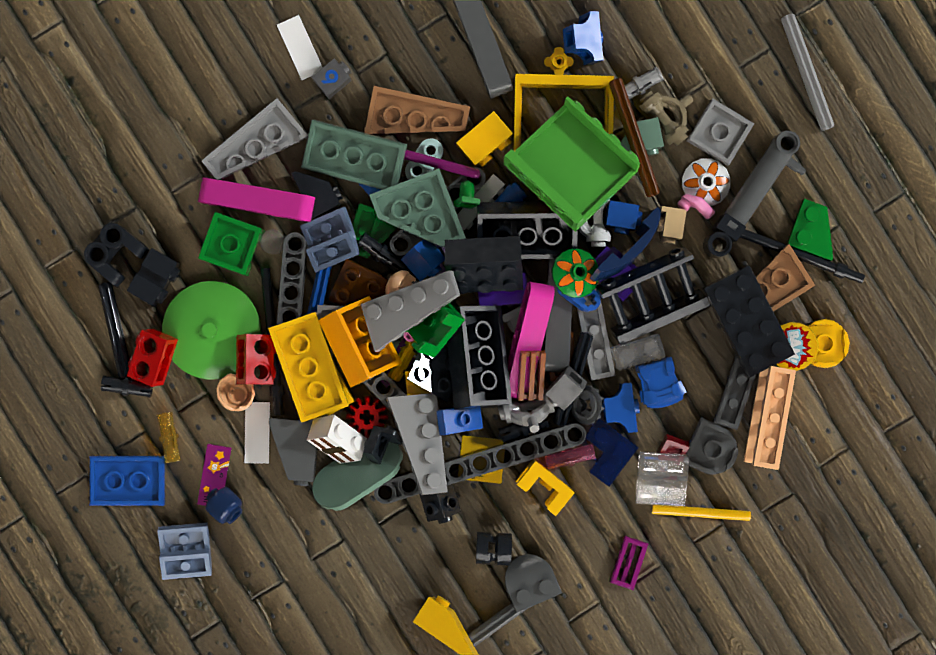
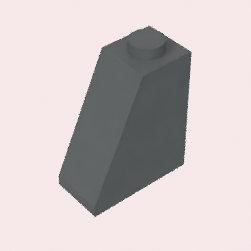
M270 417L269 426L288 480H294V485L308 486V483L313 482L315 479L318 451L317 447L307 441L313 421L301 423V420Z

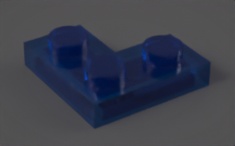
M599 418L587 432L585 439L603 451V453L589 472L610 487L639 447Z

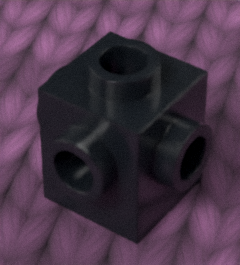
M453 484L447 485L448 492L419 494L428 522L438 520L439 524L453 520L452 515L461 512Z

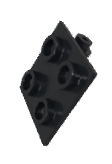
M444 346L435 358L419 353L413 348L416 358L407 380L448 402L452 393L448 348Z

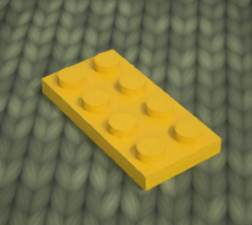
M316 312L268 328L301 423L349 406Z

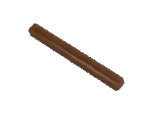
M622 78L613 79L609 82V86L630 149L639 159L638 173L647 197L656 196L660 191Z

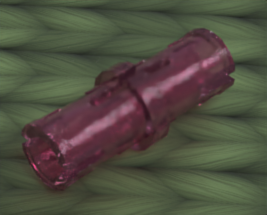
M592 444L574 449L568 448L565 449L566 451L544 456L548 471L567 465L573 467L575 463L596 459Z

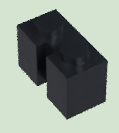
M151 248L142 263L141 269L135 275L126 291L152 306H157L158 303L162 304L169 292L166 290L170 282L174 283L181 273V270L178 269L181 264L160 251Z

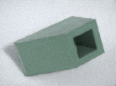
M658 117L637 121L647 155L659 154L658 150L664 147ZM625 134L621 140V146L628 151L631 149Z

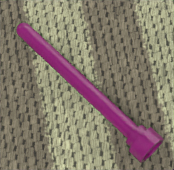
M410 150L405 152V160L474 179L480 176V171L476 168Z

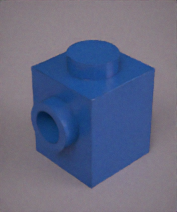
M610 200L607 205L604 226L615 228V233L629 235V231H634L636 226L641 225L642 212L639 211V205Z
M423 239L401 260L416 278L422 281L427 276L430 278L436 276L442 270L440 265L445 261V256L433 243Z

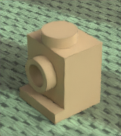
M661 206L660 209L663 217H660L657 231L660 232V242L675 244L676 240H681L683 237L687 210Z

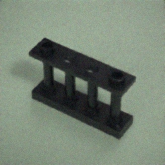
M674 248L667 255L617 277L604 279L601 281V284L596 286V291L603 299L609 298L618 322L616 326L610 329L613 337L620 345L710 306L707 296L700 289L694 290L685 264L694 259V257L687 248ZM676 267L685 294L672 300L663 272ZM654 277L662 304L650 310L640 282ZM631 287L640 314L627 320L618 292Z

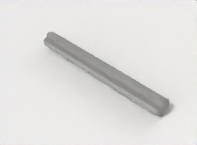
M788 14L781 18L818 124L822 131L834 127V122L795 15Z

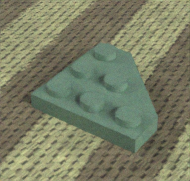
M440 169L369 195L379 220L442 248L445 247V240L466 239Z

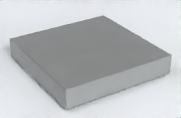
M712 98L686 141L729 166L754 123Z

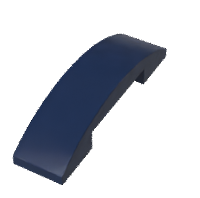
M659 207L635 231L641 238L621 259L612 253L590 277L593 282L618 274L637 259L657 230L661 216V209Z

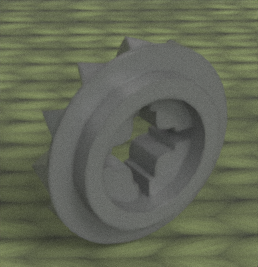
M592 385L585 386L582 393L574 400L571 408V413L575 420L584 425L594 424L597 419L601 418L600 413L605 409L601 403L604 398L599 395V390L593 388ZM585 400H590L589 406L591 409H586L587 403Z

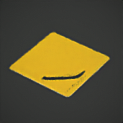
M462 436L460 456L503 444L501 439ZM505 449L499 450L496 455L497 460L500 462H504ZM478 456L473 460V466L476 469H483L487 465V460L482 456ZM460 464L458 476H460L464 470ZM503 469L467 480L501 484Z

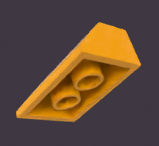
M370 296L335 310L318 320L350 388L402 363L392 342L387 344L380 352L374 351L361 304L371 300Z

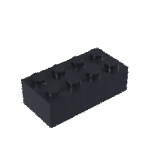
M543 201L480 202L477 206V238L520 236L522 259H556L564 251L577 249L578 230L575 232Z
M745 265L702 287L747 376L752 377L768 369L769 366H774L795 355L749 265Z
M502 306L456 307L455 309L462 315L465 321L447 342L454 410L495 408L512 404Z

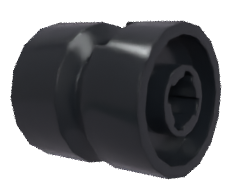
M477 532L476 564L490 565L492 561H495L497 565L510 566L512 533H498L496 536H493L491 532ZM488 544H495V553H488Z

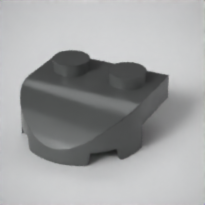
M532 554L520 555L513 559L511 565L506 569L504 583L517 613L562 594L551 566L539 556Z

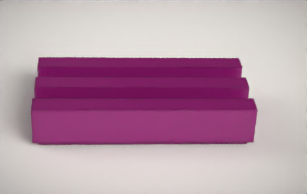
M624 535L609 581L610 583L634 590L648 547L647 542ZM628 543H632L621 579L617 580ZM637 545L641 546L630 583H626Z

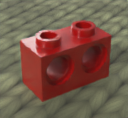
M155 329L141 330L135 340L136 348L134 354L128 362L129 370L127 377L151 387L164 385L178 339ZM153 340H154L155 343H156V349H155V350H154L153 347H152V342H153ZM146 363H147V365H148V367H149L148 373L145 371V364H146Z
M237 335L236 385L274 384L276 377L274 354L276 349L271 335ZM256 342L260 344L259 353L254 348ZM256 366L260 369V376L258 378L254 374Z

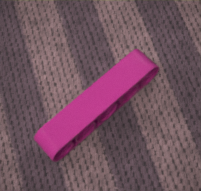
M203 177L198 202L311 222L315 197Z
M528 282L525 287L507 361L511 398L517 399L520 351H541L554 300L555 290L552 285ZM536 356L535 372H536V368H537L539 356ZM526 357L524 393H528L530 357Z

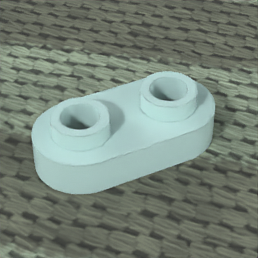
M430 138L424 140L416 152L441 159L443 156V146L438 140ZM430 146L436 149L433 155H429L426 152V149ZM409 161L405 168V174L407 179L410 180L417 177V175L413 174L415 167L422 169L420 175L431 172L435 168Z

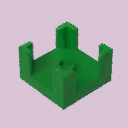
M215 212L198 259L249 276L252 268L250 263L258 241L261 242L265 230Z
M448 303L406 332L417 342L411 344L417 352L435 358L465 319Z

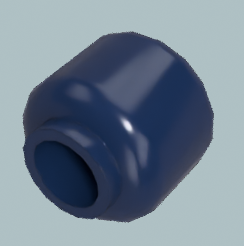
M223 487L219 490L215 488L206 497L208 500L206 511L220 524L233 523L243 511L241 509L242 500L228 487Z

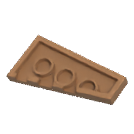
M374 86L364 133L465 131L470 106Z
M787 244L756 276L773 312L815 286L790 244Z

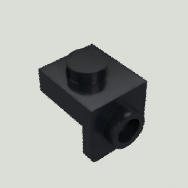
M373 426L369 438L364 443L363 453L372 463L381 464L389 442L402 445V438L397 433L398 431L391 426Z

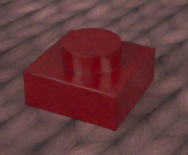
M666 434L656 452L657 459L680 466L689 449V442Z

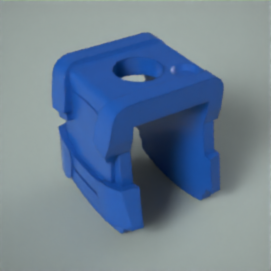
M667 356L661 360L635 366L636 373L641 380L642 390L640 391V399L643 405L650 408H662L683 399V395L687 391L682 381L677 380L672 357Z

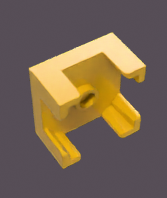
M532 459L515 482L521 489L527 492L540 477L539 483L549 491L555 489L544 504L552 514L557 516L575 492L537 460Z

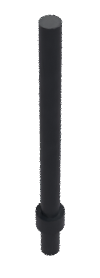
M746 229L740 236L742 239L780 252L786 246V244ZM792 247L800 261L832 272L833 276L841 279L845 277L861 284L864 281L865 274L849 269L848 265L840 262L836 264Z
M262 268L260 270L266 333L270 335L268 328L276 326L270 268ZM277 352L274 354L276 377L274 384L269 386L270 396H273L274 416L284 415L282 395H285L284 385H281Z

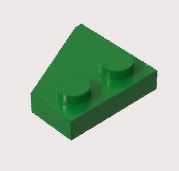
M802 199L787 244L817 257L832 261L833 250L828 208L810 200Z
M359 203L352 222L356 240L358 241L366 232L380 244L383 243L397 227L379 220L374 208ZM358 246V256L368 258L371 255Z

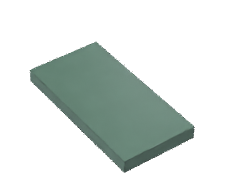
M311 120L301 168L383 190L398 184L407 144L318 120Z

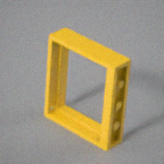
M515 74L513 151L521 146L522 87L604 89V130L608 134H613L614 98L609 82L614 79V76Z

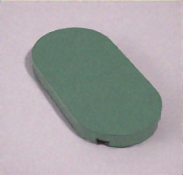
M389 442L381 464L372 463L364 453L361 461L341 464L333 461L328 464L314 479L312 491L315 500L323 508L333 509L334 511L343 510L351 506L398 473L401 460H403L401 447L398 444Z

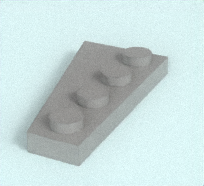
M276 98L206 156L202 163L217 180H221L308 138V134Z
M446 271L361 304L375 352H380L387 344L397 340L407 330L423 322V319L436 313L442 306H446L460 296L453 271Z
M429 393L387 397V403L391 408L394 422L402 438V444L410 460L421 495L448 492L442 438L439 434L436 412L438 410L437 396Z

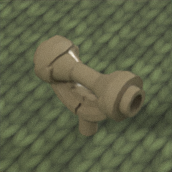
M650 91L640 99L642 105L639 108L642 112L658 117L665 127V139L669 145L674 143L678 146L688 138L686 132L689 129L686 127L687 111L685 108L693 102L691 95L686 94L678 100L676 97L672 98L661 95L659 92L653 94ZM663 108L673 112L675 122L669 118Z

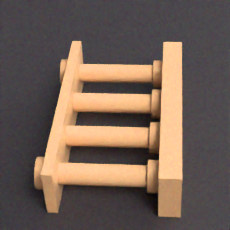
M769 366L768 369L759 373L743 462L752 463L753 466L779 470L796 370Z

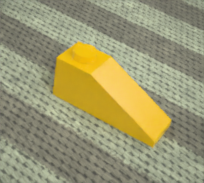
M439 595L437 598L428 597L413 623L460 655H479L455 611L449 607L450 602Z

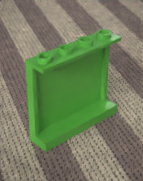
M568 96L565 98L564 105L515 151L511 149L504 156V165L575 232L638 172L640 166L639 159L631 150L627 151L621 146L620 140L614 134H608L597 118H591L578 101H573Z

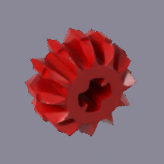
M370 396L365 397L364 405L362 400L357 398L356 403L359 408L351 404L349 409L354 411L355 414L346 415L347 419H355L349 426L353 428L357 425V432L361 433L362 429H365L364 437L366 438L369 437V429L372 430L373 426L384 427L385 424L380 422V419H388V415H380V412L384 411L386 406L383 405L377 409L376 406L380 400L376 398L371 405ZM364 410H369V413L374 415V420L371 419L368 424L365 423V419L361 418V413H365Z

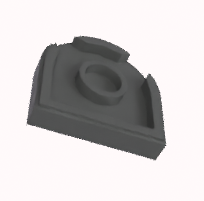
M700 417L682 463L706 474L713 475L725 472L733 466L737 459L738 448L736 440L727 429Z

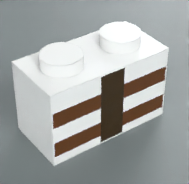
M336 415L314 418L307 437L308 442L339 464L361 461L364 443L367 439Z

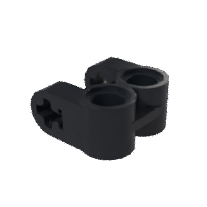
M110 223L106 224L98 237L86 246L84 258L91 267L110 283L119 287L126 277L110 264L117 252L125 246L140 259H143L150 249L125 227ZM113 230H118L120 238L117 242L112 243L109 235ZM101 248L104 252V257L101 261L97 262L93 254L95 250Z

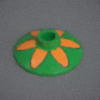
M569 249L562 252L555 259L552 267V278L562 294L571 298H581L590 294L596 288L598 281L593 282L590 277L596 271L598 265L588 252L581 249ZM576 268L582 270L581 276L576 274Z

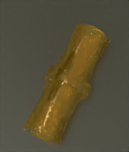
M173 412L157 414L161 433L159 442L162 441L165 463L181 460L177 443L179 435L175 432Z

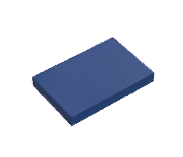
M90 456V506L165 505V456Z

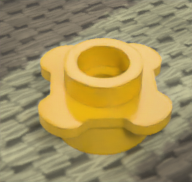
M556 47L554 53L544 60L545 66L550 67L555 75H563L567 67H571L574 63L573 58L568 57L562 47Z

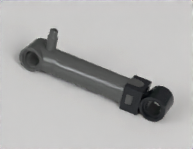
M784 131L772 139L770 146L725 213L719 217L712 230L716 233L704 239L703 250L708 257L719 258L730 252L732 243L739 239L746 228L745 225L785 166L800 175L806 172V169L800 163L791 158L800 147V139L795 132ZM781 139H786L789 142V150H784L781 147ZM714 239H718L722 243L720 252L713 249L712 242Z

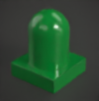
M471 181L461 183L459 198L454 201V207L473 209L480 204V199L474 198L475 187Z

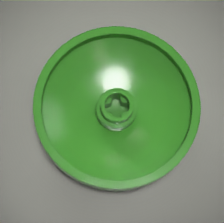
M205 281L185 288L171 301L164 315L162 333L178 339L172 360L180 369L202 379H221L227 374H236L237 335L262 334V326L257 308L244 292L227 283ZM256 342L254 345L256 352L259 348L258 342Z

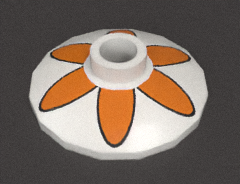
M711 158L699 159L692 162L685 169L682 177V189L685 194L702 197L710 206L720 203L727 196L730 189V176L727 169L719 161ZM705 177L711 179L712 183L710 186L704 185L703 180Z

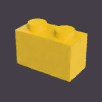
M493 111L456 142V146L474 167H477L479 164L483 167L493 159L491 154L497 149L502 151L512 143L510 138L513 136V133Z

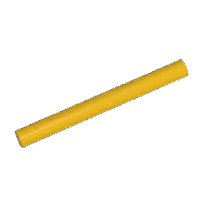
M652 504V514L750 521L751 519L750 511Z

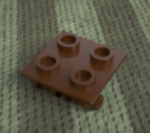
M347 259L328 300L339 306H347L370 296L371 300L385 294L389 279Z

